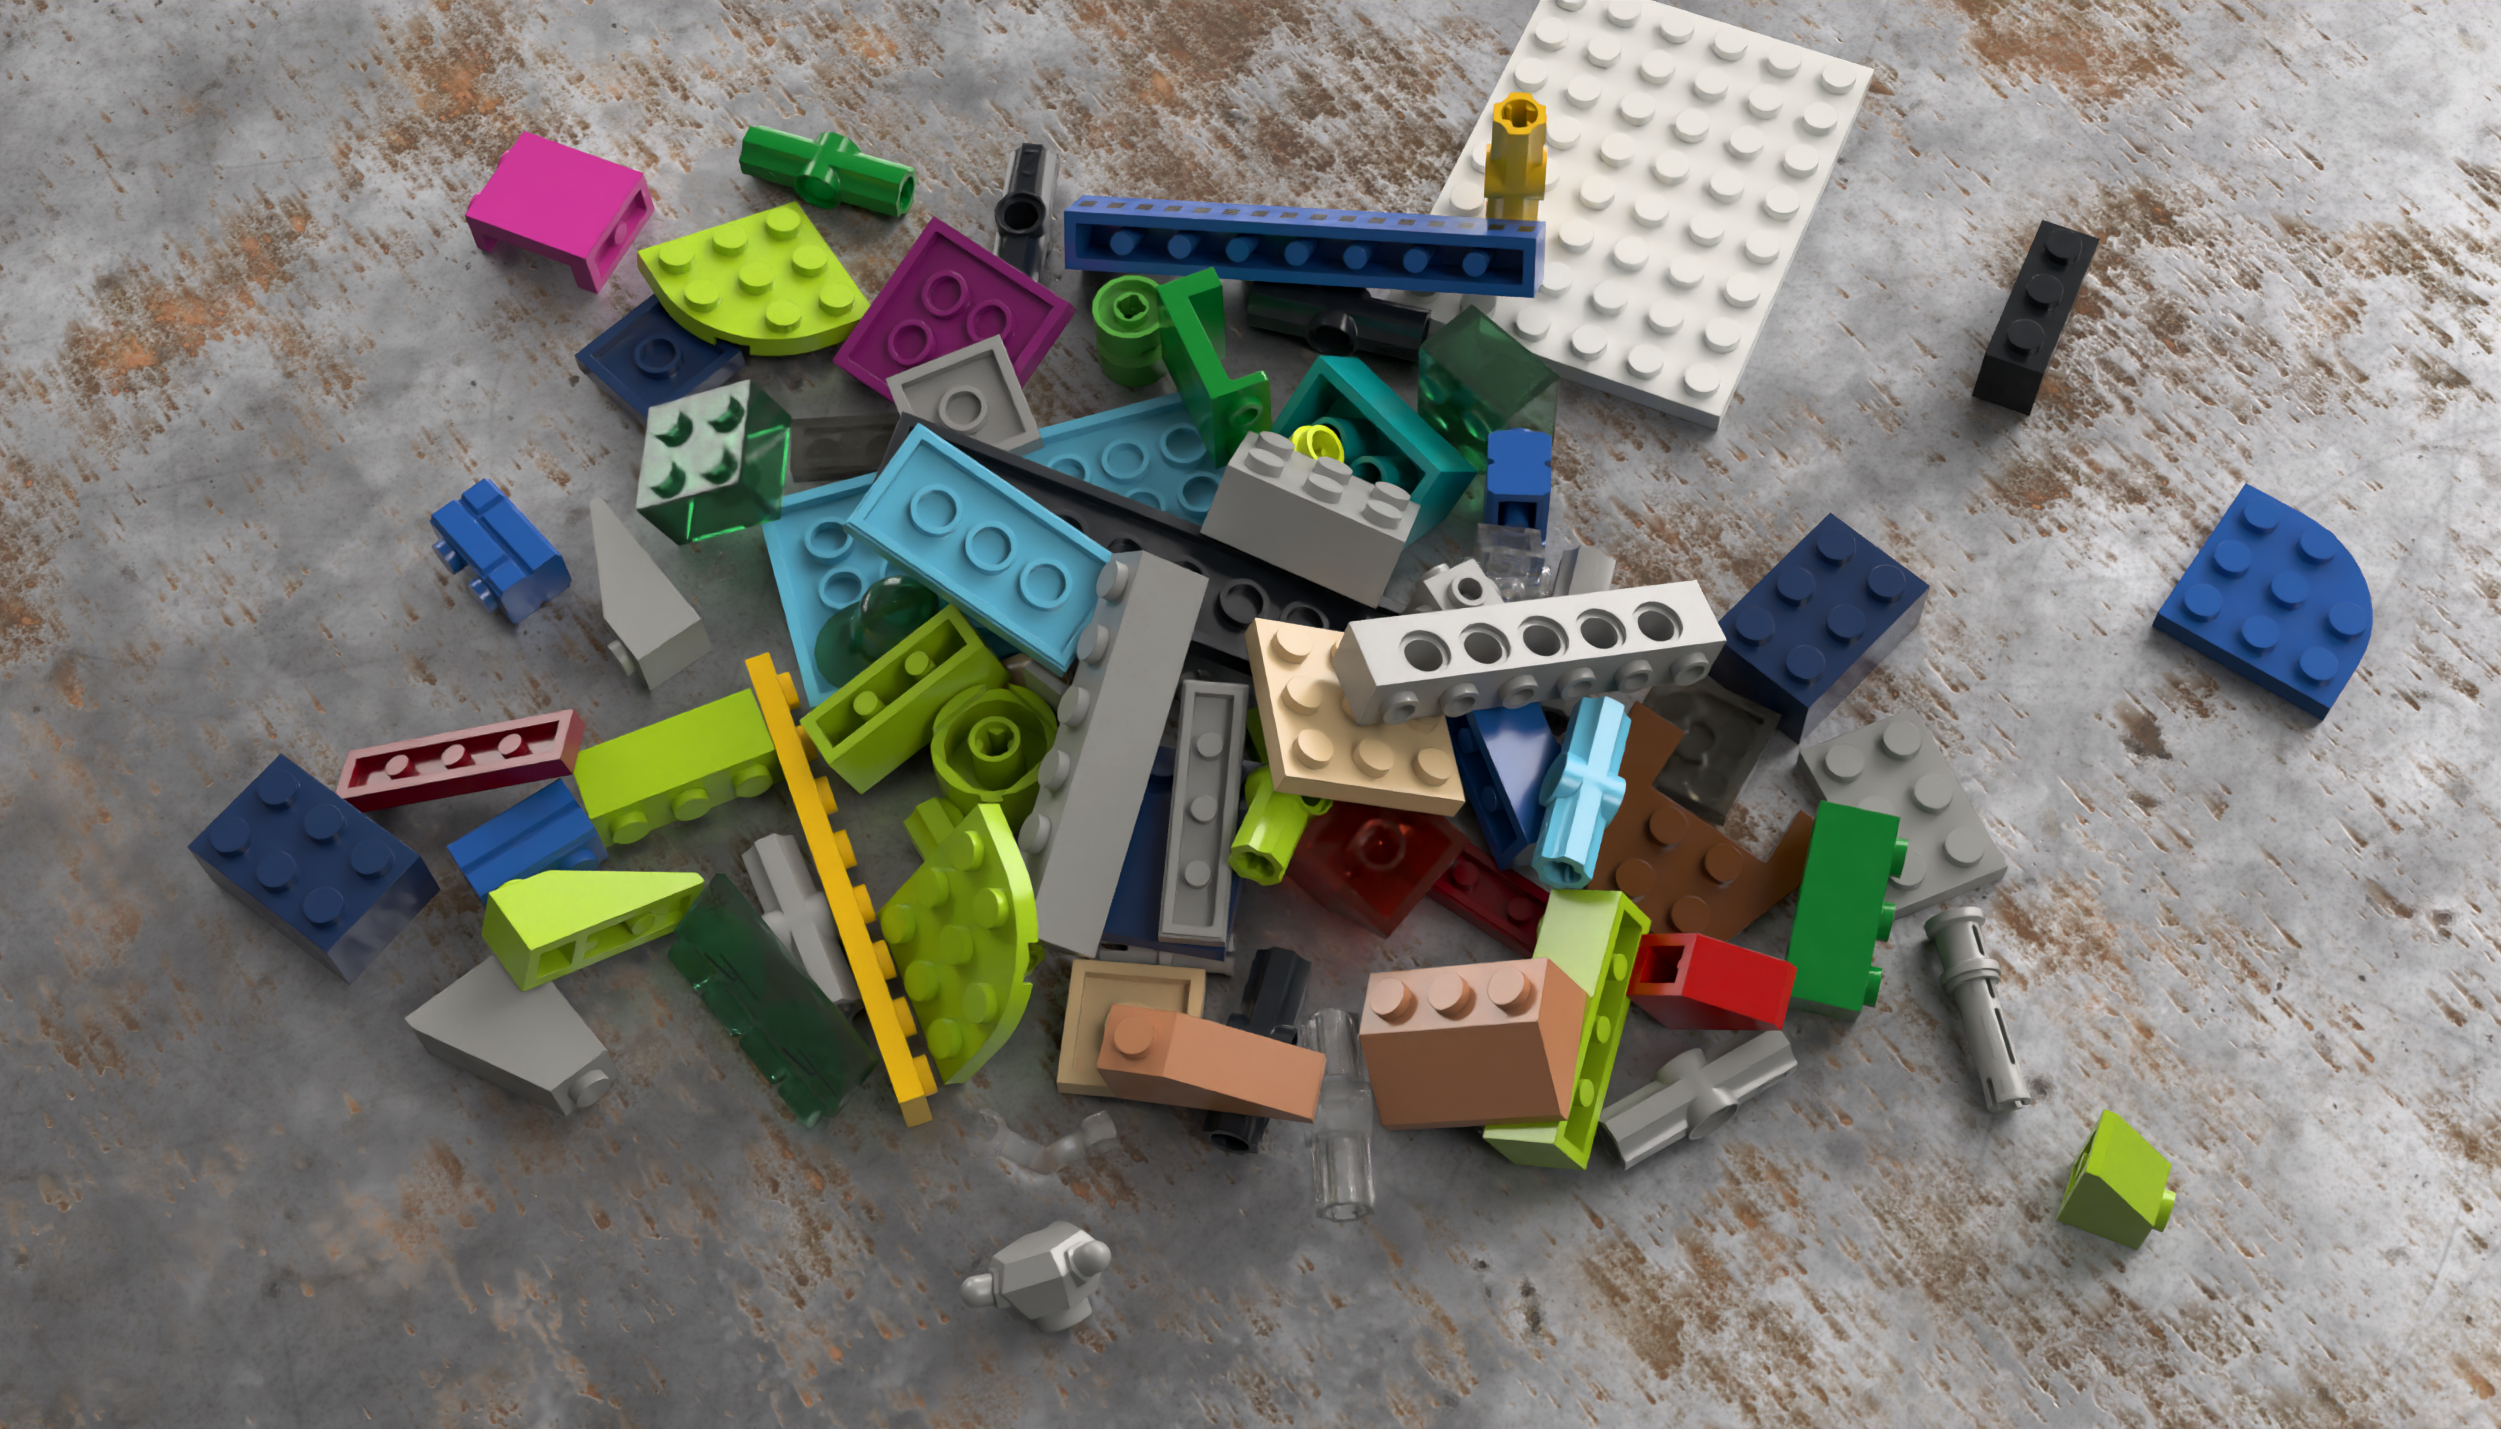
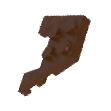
M1636 700L1627 713V716L1631 719V724L1618 776L1626 781L1625 794L1617 814L1604 830L1592 880L1583 890L1622 891L1651 920L1648 934L1698 933L1729 942L1774 905L1800 887L1814 818L1800 810L1792 818L1764 862L1652 787V783L1683 738L1685 732Z

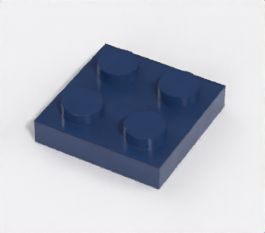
M655 294L651 295L574 355L579 369L655 437L745 366L742 351L733 343L716 338V343L713 345L693 335L669 315Z

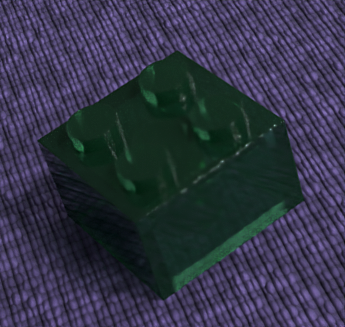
M1471 304L1419 346L1417 414L1449 444L1457 449L1479 471V475L1486 474L1488 434L1495 432V430L1506 431L1512 428H1525L1533 432H1545V434L1552 436L1553 447L1560 376L1477 307Z
M751 378L649 407L635 511L678 546L781 519L792 416Z

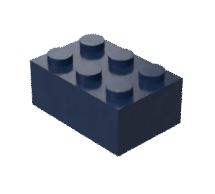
M1830 512L1718 621L1727 641L1707 675L1799 745L1918 626L1930 585Z
M282 753L187 846L214 883L348 985L369 966L441 890L418 853Z

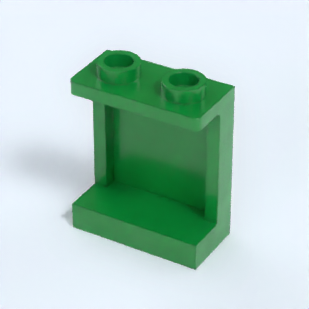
M1210 267L1156 286L1162 359L1215 468L1218 469L1228 465L1249 431L1260 434L1262 431L1272 432L1270 381L1265 371H1258L1236 380H1231L1228 378L1220 362V359L1227 357L1223 287L1214 267Z

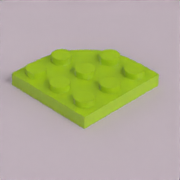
M797 201L637 251L638 270L662 306L679 325L693 335L713 345L716 343V338L732 343L750 346V354L795 355L846 341L871 306Z
M977 804L877 913L883 935L889 944L903 979L905 991L912 1002L926 1037L929 1051L934 1057L944 1085L966 1083L1007 1042L1024 1014L1033 987L1032 983H1023L1029 963L1028 943L1038 942V920L1034 892L1025 863L1000 804Z

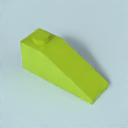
M548 870L524 880H510L495 891L489 892L481 936L520 990L524 992L695 923L705 881L698 872Z

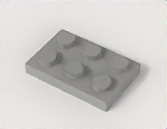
M1915 707L1799 751L1796 764L1818 803L1820 800L1901 817L1897 837L1908 839L1905 863L1900 879L1889 876L1884 898L1886 902L1895 903L1893 921L2004 877L2008 865Z

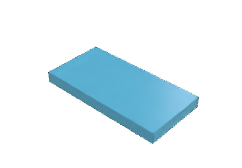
M919 422L844 523L843 527L845 533L1061 678L1077 657L1078 641L1084 629L1092 621L1099 598L1096 593L1099 574L1106 563L1110 561L1113 554Z

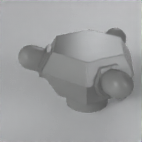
M1055 1221L1046 1229L1022 1236L993 1255L987 1274L967 1278L961 1286L960 1295L963 1302L969 1307L980 1308L993 1305L1000 1309L1013 1306L1030 1320L1035 1319L1040 1332L1050 1333L1059 1331L1081 1322L1092 1313L1087 1296L1098 1289L1100 1274L1108 1267L1111 1261V1253L1106 1244L1096 1241L1082 1229L1066 1221Z

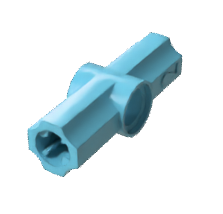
M1607 696L1600 698L1582 697L1573 706L1561 753L1547 771L1539 792V804L1546 807L1531 866L1538 872L1539 881L1556 889H1582L1592 880L1604 830L1617 814L1625 794L1626 781L1618 776L1625 750L1631 719L1624 711L1625 705Z

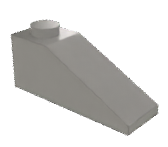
M599 495L591 500L589 505L603 617L613 639V642L608 644L606 649L624 676L629 677L636 673L647 688L652 691L713 649L700 616Z

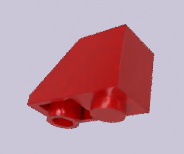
M1698 933L1642 934L1626 996L1669 1030L1782 1031L1797 968L1790 962Z

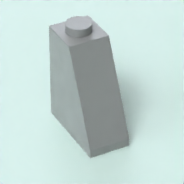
M495 954L404 1018L429 1054L565 1117L578 1107H587L600 1100L609 1090L611 1083L621 1076L607 1049L552 981L522 992Z

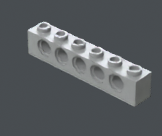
M1697 580L1353 621L1348 623L1331 663L1358 726L1384 722L1388 725H1398L1421 717L1443 714L1449 717H1457L1480 709L1502 706L1508 709H1516L1539 701L1561 698L1565 701H1575L1591 694L1613 691L1633 693L1645 687L1672 683L1680 686L1690 685L1705 678L1727 639Z

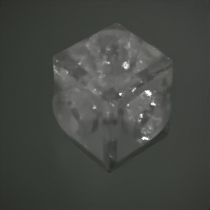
M1478 523L1472 557L1462 556L1460 564L1474 558L1485 576L1497 585L1504 603L1548 598L1551 585V566L1544 565L1545 554L1540 530Z

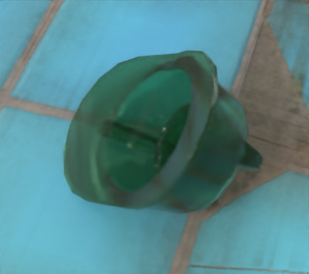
M896 575L879 580L868 588L861 597V600L843 608L825 623L817 636L814 650L818 671L830 685L839 689L950 603L909 576Z

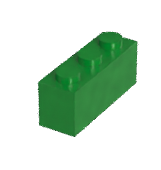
M1820 800L1814 815L1784 961L1792 963L1797 968L1788 1008L1855 1023L1862 1012L1863 1006L1875 1007L1882 978V968L1871 966L1875 942H1888L1895 913V903L1884 901L1888 878L1890 876L1900 879L1908 848V839L1897 837L1901 817Z

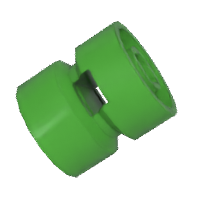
M1127 275L1110 280L1098 290L1093 299L1092 315L1098 363L1104 375L1114 383L1126 387H1143L1157 382L1168 373V369L1162 359L1156 296V286H1159V284L1152 279L1140 275Z

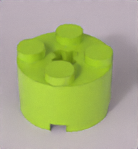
M987 684L972 686L951 698L939 711L934 721L931 757L942 798H948L952 804L961 810L964 817L977 804H1000L1012 834H1014L1017 830L1021 829L1026 818L1033 813L1041 787L1038 783L1039 768L1045 755L1053 748L1058 731L1056 717L1043 698L1023 686L1008 684L1009 689H988Z

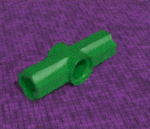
M758 125L757 127L750 126L742 140L739 164L743 174L792 187L803 200L820 209H836L842 201L899 217L901 214L907 215L914 202V193L918 182L915 168L863 154L853 141L838 133L823 132L815 140Z

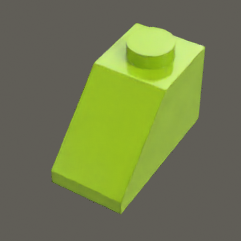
M2104 1109L2074 1160L2056 1220L2138 1250L2152 1229L2163 1232L2168 1223L2176 1197L2175 1192L2165 1189L2172 1164L2119 1114Z

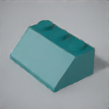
M1319 355L1272 424V432L1287 439L1301 426L1323 425L1328 427L1341 441L1344 449L1343 463L1352 469L1353 476L1373 485L1380 481L1396 485L1410 495V501L1421 505L1402 551L1446 519L1479 472L1357 357Z

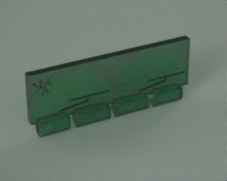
M716 873L674 929V932L681 940H676L668 951L667 957L695 991L705 988L701 994V999L732 1037L744 1034L739 1041V1046L771 1085L783 1081L777 1093L806 1128L817 1125L824 1117L827 1119L836 1118L881 1060L725 873Z

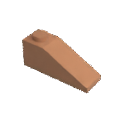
M1112 1004L1096 1068L1116 1098L1314 1124L1327 1058L1323 1053L1184 1013Z

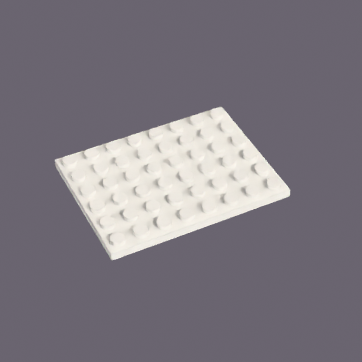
M1540 0L1430 215L1485 218L1486 199H1488L1484 198L1486 145L1491 144L1494 104L1502 102L1508 97L1510 92L1531 93L1534 100L1546 106L1547 115L1546 140L1544 146H1547L1544 201L1539 200L1537 221H1546L1544 280L1534 298L1391 289L1386 300L1432 310L1430 333L1718 430L1869 90L1874 69L1653 0Z

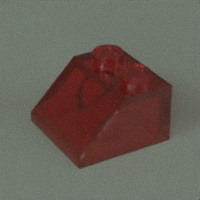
M1333 800L1332 806L1327 813L1313 817L1306 825L1285 874L1322 907L1386 940L1471 840L1443 815Z

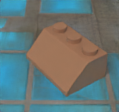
M1548 957L1370 973L1359 1038L1382 1126L1388 1131L1568 1121L1587 993Z

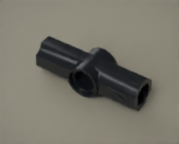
M1022 143L1020 148L1009 152L1002 199L997 203L994 210L997 230L993 254L1041 284L1045 259L1049 256L1052 249L1050 226L1060 159L1058 154L1047 150L1043 144Z
M1253 281L1246 311V321L1249 326L1305 337L1312 348L1328 356L1347 357L1353 354L1356 349L1419 362L1427 345L1432 310L1373 298L1370 292L1362 287L1322 285L1321 287L1312 284Z
M1273 946L1270 949H1257L1255 959L1252 961L1247 984H1245L1238 1014L1231 1013L1226 1026L1297 1046L1298 1029L1296 1025L1313 972L1312 962L1303 959L1295 951ZM1208 1110L1201 1130L1202 1140L1210 1142L1219 1150L1241 1156L1247 1153L1258 1154L1270 1118Z

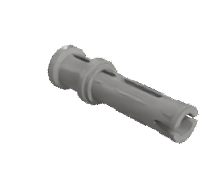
M1977 907L1954 908L1931 917L1924 924L1926 936L1936 942L1944 969L1939 978L1940 983L1949 996L1955 997L1957 1007H1959L1973 1060L1983 1086L1982 1089L1989 1113L2003 1114L2023 1108L2022 1105H2029L2032 1102V1098L2023 1078L2007 1020L1999 1001L1996 985L2000 981L2002 972L1997 960L1990 959L1981 931V927L1985 923L1982 910Z

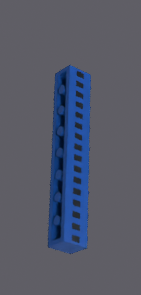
M1082 195L1064 210L1065 269L1185 277L1214 267L1219 279L1534 298L1544 280L1546 221Z

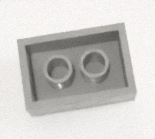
M1249 431L1225 469L1200 533L1376 609L1421 505L1410 501V495L1396 485L1381 481L1373 485L1353 476L1352 469L1341 461L1325 456L1314 460L1307 455L1295 451V445L1279 434L1268 431L1256 434Z

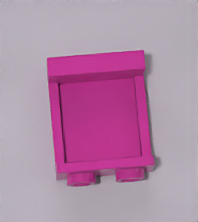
M523 131L511 150H507L501 156L497 170L482 191L477 192L472 197L465 213V218L477 248L490 252L498 240L569 265L579 288L599 294L655 208L644 173Z

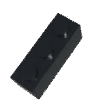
M2045 220L2041 221L1985 352L1972 396L2030 416L2085 284L2100 241L2099 238Z

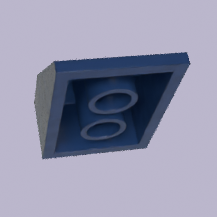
M1159 746L1100 940L1224 962L1247 879L1240 877L1234 869L1226 947L1159 942L1158 940L1176 748ZM1243 760L1236 835L1249 810L1245 798L1247 777L1253 769L1266 766L1265 763Z

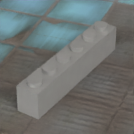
M1144 550L1112 554L1110 561L1106 563L1099 574L1096 584V593L1099 597L1091 623L1084 629L1078 641L1077 657L1080 660L1072 686L1065 691L1059 703L1057 717L1060 725L1053 748L1045 755L1040 765L1038 783L1041 787L1033 813L1024 821L1018 838L1020 854L1030 877L1037 910L1038 942L1033 944L1066 955L1095 958L1209 581V578Z

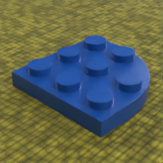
M2245 483L2158 611L2152 626L2324 721L2366 652L2371 638L2373 608L2367 582L2360 567L2350 552L2331 531L2302 512Z

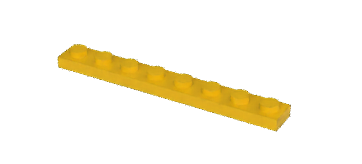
M769 652L746 659L745 663L907 1129L931 1121L933 1118L926 1096L937 1093L938 1089L926 1055L923 1054L912 1058L905 1038L916 1035L917 1030L905 996L892 1000L885 981L897 977L885 940L874 943L870 940L866 924L877 921L865 884L852 887L846 869L858 865L846 830L843 829L833 833L827 815L839 811L827 776L814 779L808 763L820 759L816 746L802 725L795 727L790 711L800 708L801 704L790 672L787 671L777 675Z

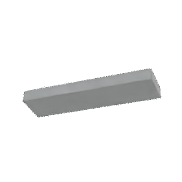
M1183 680L1158 931L1159 942L1226 947L1233 868L1227 861L1232 853L1231 846L1236 838L1249 685Z

